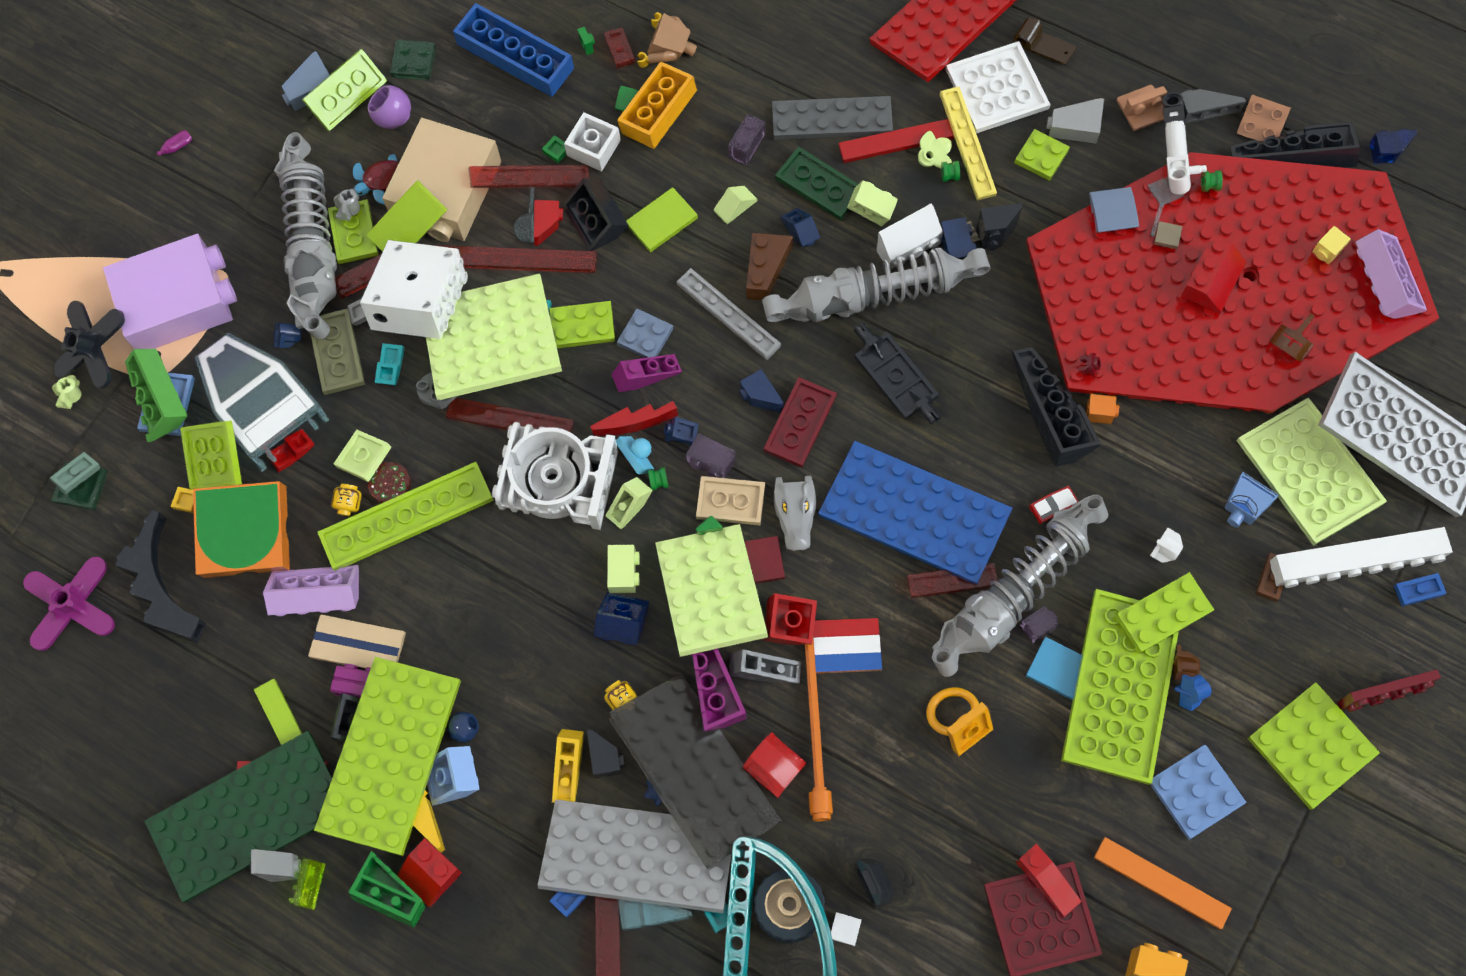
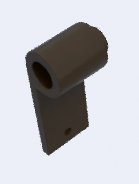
M1027 18L1013 38L1014 42H1020L1023 49L1066 66L1077 50V46L1043 33L1042 25L1036 18Z

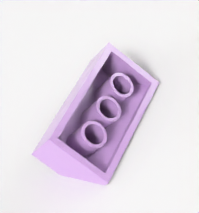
M1378 229L1356 241L1358 246L1357 254L1364 261L1366 266L1364 271L1373 283L1371 288L1373 293L1379 298L1381 303L1379 308L1383 315L1396 319L1427 311L1396 236Z
M358 565L346 566L337 571H334L332 567L273 571L263 591L267 614L284 616L297 613L302 615L308 612L319 611L320 613H326L331 610L349 611L355 609L359 599Z

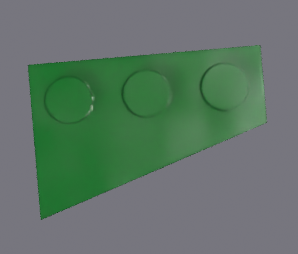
M372 851L348 892L352 900L413 928L416 926L425 908L422 899L400 880Z

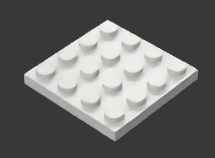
M1019 41L946 65V72L953 87H960L976 133L1050 108V103Z

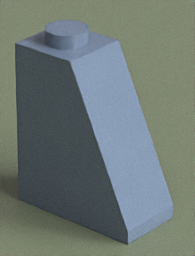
M316 51L282 85L285 92L282 97L287 106L292 105L294 111L305 107L306 104L301 99L329 76Z

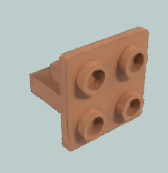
M1148 85L1117 98V103L1133 131L1164 120L1162 99L1167 94L1164 86L1155 89L1153 85Z

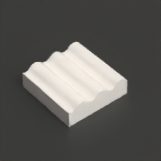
M836 912L831 930L832 940L855 946L861 919Z

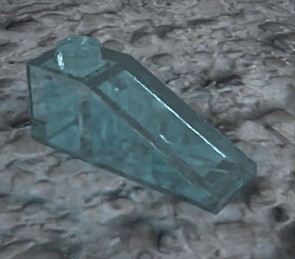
M618 900L621 924L624 931L693 918L691 911L678 907Z

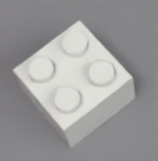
M583 112L564 143L567 156L602 172L621 141L619 128Z

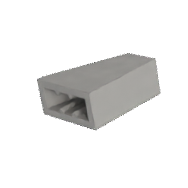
M1099 98L1054 109L1052 117L1047 119L1046 129H1050L1049 136L1096 144L1100 134L1104 99Z

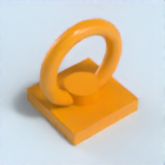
M958 687L943 689L936 693L928 703L926 710L928 723L936 732L949 736L952 749L958 756L994 730L988 707L983 702L979 704L977 698L966 689ZM951 696L964 698L970 704L971 711L959 717L950 727L938 722L935 710L943 699Z

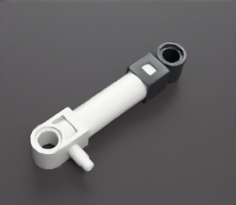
M1170 92L1162 99L1169 188L1174 194H1184L1191 187L1190 175L1206 172L1207 169L1206 165L1189 167L1183 96L1178 92Z

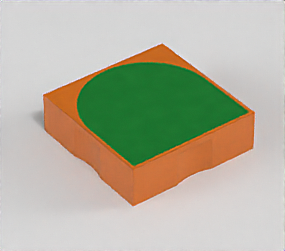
M277 481L193 489L196 575L209 578L232 576L244 572L265 573L290 570L289 540L286 533L288 516L287 489L283 483Z

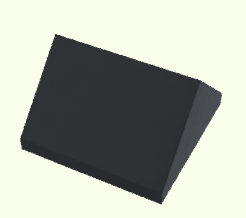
M341 693L330 736L336 743L344 745L360 698Z

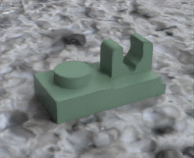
M83 452L51 476L50 480L64 494H68L69 491L77 487L82 481H85L98 471L100 466Z

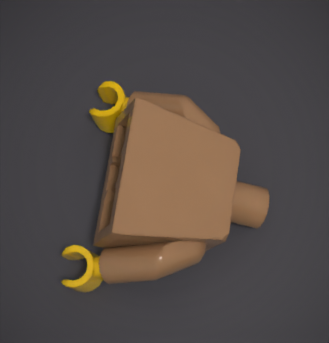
M659 12L655 13V20L651 19V23L656 29L647 51L649 54L647 56L646 53L640 52L638 54L640 60L637 63L639 67L645 68L649 63L678 61L682 53L693 56L697 46L687 41L690 30L686 28L679 17L668 16L665 13L661 16Z

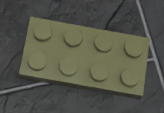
M344 309L320 315L330 327L329 334L323 339H317L311 334L322 392L324 395L365 385L349 310Z

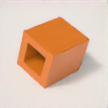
M1090 394L1086 410L1089 421L1112 424L1114 418L1118 417L1119 405H1116V397Z

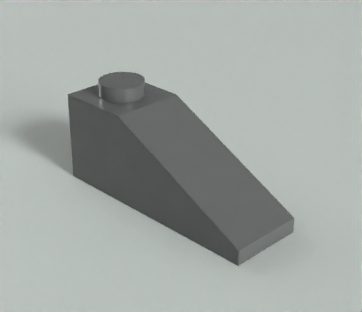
M1202 89L1186 90L1181 93L1184 103L1185 124L1239 113L1246 102L1245 98Z
M744 649L730 654L729 675L732 677L756 681L800 684L801 662Z

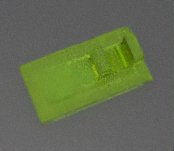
M303 858L297 880L298 883L293 885L292 888L296 890L294 898H290V903L311 910L315 909L325 863Z

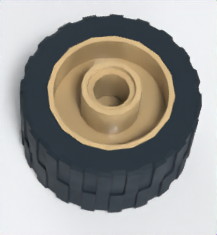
M784 869L774 871L771 875L765 877L761 885H759L754 899L755 916L762 931L770 938L787 944L799 943L812 936L816 928L804 897ZM804 872L825 910V899L820 885L816 883L813 877Z

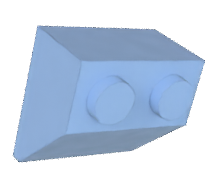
M470 746L449 747L437 753L427 782L432 806L467 797L480 790Z

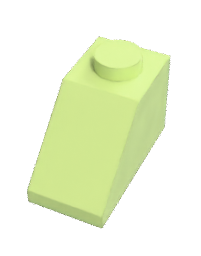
M637 477L624 483L605 516L620 529L624 528L645 505L653 490Z

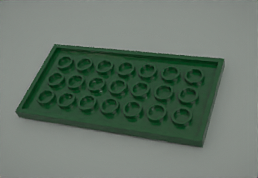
M310 731L304 732L145 820V824L182 902L185 903L250 867L251 850L278 851L314 831L333 777Z

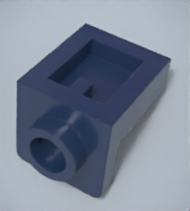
M674 417L665 424L663 431L665 434L664 441L669 443L672 440L694 445L699 424Z

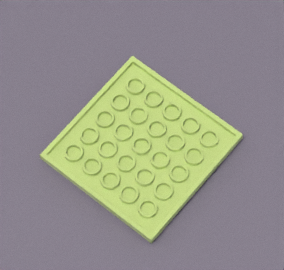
M540 274L461 292L460 299L456 301L454 313L449 318L448 328L444 331L442 338L426 337L437 400L562 371Z

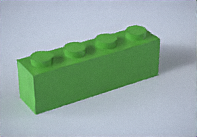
M133 349L125 364L131 385L137 389L135 400L137 405L142 407L144 416L140 418L142 425H147L149 432L145 435L147 442H152L178 429L186 419L187 414L157 349Z

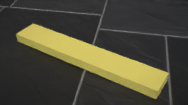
M960 87L940 91V97L976 200L996 196L997 191Z

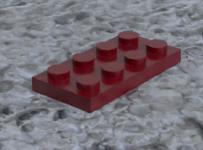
M798 377L766 442L764 452L803 468L837 397V393Z
M1437 669L1349 693L1339 700L1337 705L1341 710L1348 709L1349 712H1354L1362 709V706L1370 704V707L1376 706L1390 698L1392 701L1404 698L1409 693L1417 695L1426 692V689L1434 687V682L1441 677Z

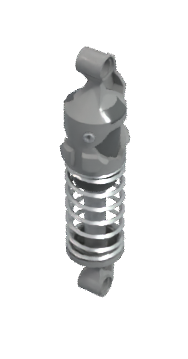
M295 132L287 136L283 150L279 152L280 161L274 169L279 178L280 188L284 191L281 199L286 204L283 205L282 211L287 215L284 217L283 222L289 226L284 231L285 235L289 238L285 244L287 251L284 257V270L288 274L290 297L287 305L295 315V323L298 329L305 328L315 338L323 339L329 334L330 327L320 317L319 313L336 296L334 271L337 269L335 254L332 253L331 244L328 242L331 235L328 231V211L325 207L327 200L324 196V173L319 167L303 160L310 153L311 146L299 133ZM311 192H314L319 196L312 200ZM286 194H294L295 199L287 201L285 196ZM321 198H322V201H323L322 204L319 203V202H317V201L320 200ZM313 204L319 205L320 208L313 211ZM288 205L296 206L297 211L289 213L286 208ZM322 209H323V212H324L323 215H321V214L318 213V212H320ZM314 215L320 217L321 220L314 222ZM290 216L297 217L298 223L289 224L287 220ZM324 221L325 227H323V226H321V225H319V224H321V223ZM291 228L297 229L291 235L288 233Z
M934 248L930 251L929 255L926 251L923 252L924 266L917 267L915 256L911 254V269L904 270L901 258L897 257L898 272L890 273L889 264L884 260L885 275L878 276L873 263L870 264V270L862 271L860 266L857 267V270L853 267L837 268L829 277L822 275L805 277L798 290L788 300L774 294L765 297L762 303L767 321L778 322L791 318L803 322L811 320L815 323L829 318L831 314L849 317L852 314L863 312L867 306L875 309L879 300L888 306L892 300V295L896 301L902 303L905 293L909 298L915 300L919 290L924 296L928 297L932 287L939 294L948 293L951 288L963 279L984 275L991 268L983 248L970 251L964 260L947 254L941 248ZM928 282L927 293L923 290L921 283ZM915 285L914 296L910 293L908 286ZM902 288L901 299L897 296L895 289ZM888 291L887 302L884 299L882 292Z

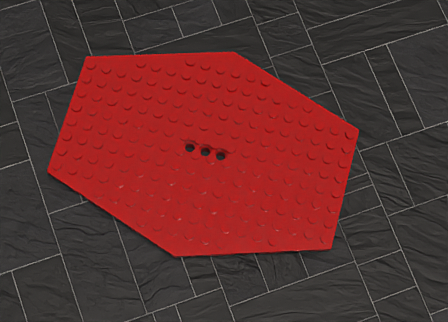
M1191 152L1188 153L1189 167L1206 165V169L1210 173L1221 170L1223 177L1221 191L1210 189L1203 192L1201 189V172L1200 174L1190 175L1191 187L1188 192L1174 194L1169 188L1167 165L1124 187H1131L1139 227L1096 233L1094 213H1092L1090 205L1027 238L1026 241L1067 390L1071 392L1089 394L1096 392L1105 393L1108 396L1122 395L1134 399L1175 401V403L1179 404L1185 402L1194 403L1197 406L1223 409L1239 408L1243 409V411L1251 412V410H1257L1270 414L1342 374L1350 354L1357 352L1368 360L1439 319L1386 172ZM1159 221L1182 226L1177 249L1154 244ZM1335 226L1351 239L1343 251L1328 265L1325 261L1318 259L1312 251L1327 232ZM1378 229L1396 236L1427 311L1396 319L1383 315L1379 308V304H1381L1379 298L1373 293L1371 288L1373 283L1364 271V267H1366L1364 261L1357 254L1358 246L1356 241ZM1212 235L1232 243L1246 261L1220 314L1181 296ZM1312 313L1315 317L1302 332V336L1310 341L1314 347L1304 360H1296L1271 343V337L1281 324L1297 331L1308 315ZM1285 333L1283 334L1285 337L1291 340L1288 346H1291L1292 343L1295 342L1300 347H1303L1301 343H1299ZM1090 353H1095L1100 358L1101 369L1098 370L1097 374L1092 375L1090 372L1083 374L1079 371V367L1087 365V362L1082 363L1079 360L1080 356L1086 355L1089 357Z

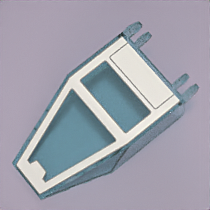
M226 333L195 356L213 414L220 422L232 420L235 440L261 472L267 467L258 457L266 453L267 457L275 462L277 459L269 449L307 420L313 429L317 430V423L311 419L316 413L319 414L322 421H329L321 406L283 361L230 333Z

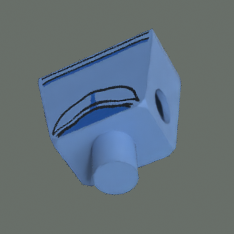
M1243 472L1235 482L1225 505V509L1232 513L1227 522L1236 528L1240 526L1242 521L1251 525L1275 501L1278 494Z

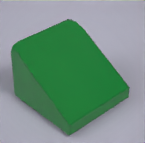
M620 86L615 110L624 112L638 93V90Z
M709 516L696 528V534L703 535L707 532L722 531L723 527L713 516Z

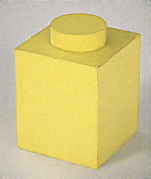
M1333 226L1317 243L1312 252L1316 254L1318 259L1325 261L1329 265L1343 251L1351 238Z

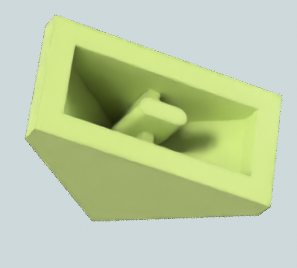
M745 186L728 187L714 208V212L728 224L756 203L757 198Z

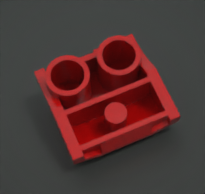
M771 732L750 755L743 765V769L778 799L807 763Z

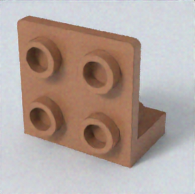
M1251 95L1237 134L1257 141H1264L1266 137L1272 135L1279 137L1291 108Z

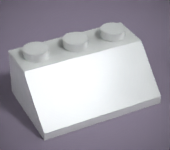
M929 204L878 233L877 253L883 262L884 260L888 262L890 270L894 267L897 268V257L901 258L904 265L910 259L911 254L917 258L923 251L929 248L933 249L941 243L943 231L933 205Z

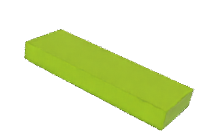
M275 679L254 689L281 745L303 734Z

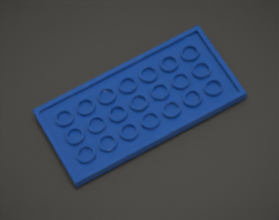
M854 441L818 516L978 585L1012 512V507Z

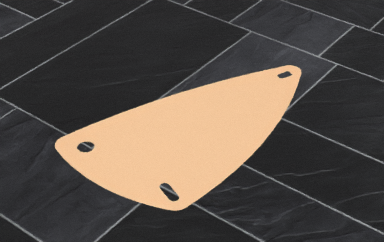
M59 257L0 261V271L1 269L13 270L14 272L11 277L0 276V290L38 326L63 342L65 328H72L67 317V308L72 301H80L85 305L92 326L110 310L115 309L103 267L128 258ZM217 270L220 281L228 278L224 271ZM120 328L101 346L108 367L128 374L125 361L134 348L124 338ZM207 330L155 348L161 352V358L167 373L192 351Z

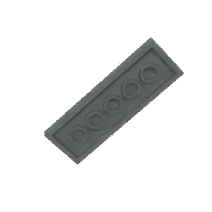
M891 96L772 101L774 140L872 136L893 131Z

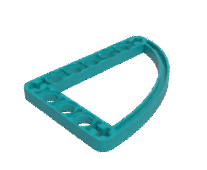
M748 836L736 839L732 851L723 976H747L756 851L775 861L787 872L798 887L809 908L816 928L821 950L823 976H837L836 958L829 924L817 893L805 873L785 852L771 843ZM744 842L750 848L748 851H745V856L744 850L740 849V844H744ZM741 857H744V858H748V857H749V861H747V860H741V861H739L738 859L741 858ZM741 864L748 868V875L745 878L740 877L737 872ZM739 888L744 889L747 894L743 902L736 898V891ZM737 912L742 913L745 917V922L742 926L737 925L734 921V915ZM735 936L740 937L743 941V946L740 950L735 949L732 945V939ZM733 960L741 964V971L738 974L733 973L730 968Z

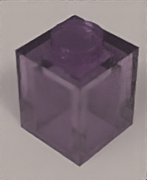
M1044 606L1025 618L1021 623V627L1032 642L1035 643L1055 630L1058 625V618L1051 609L1048 610Z

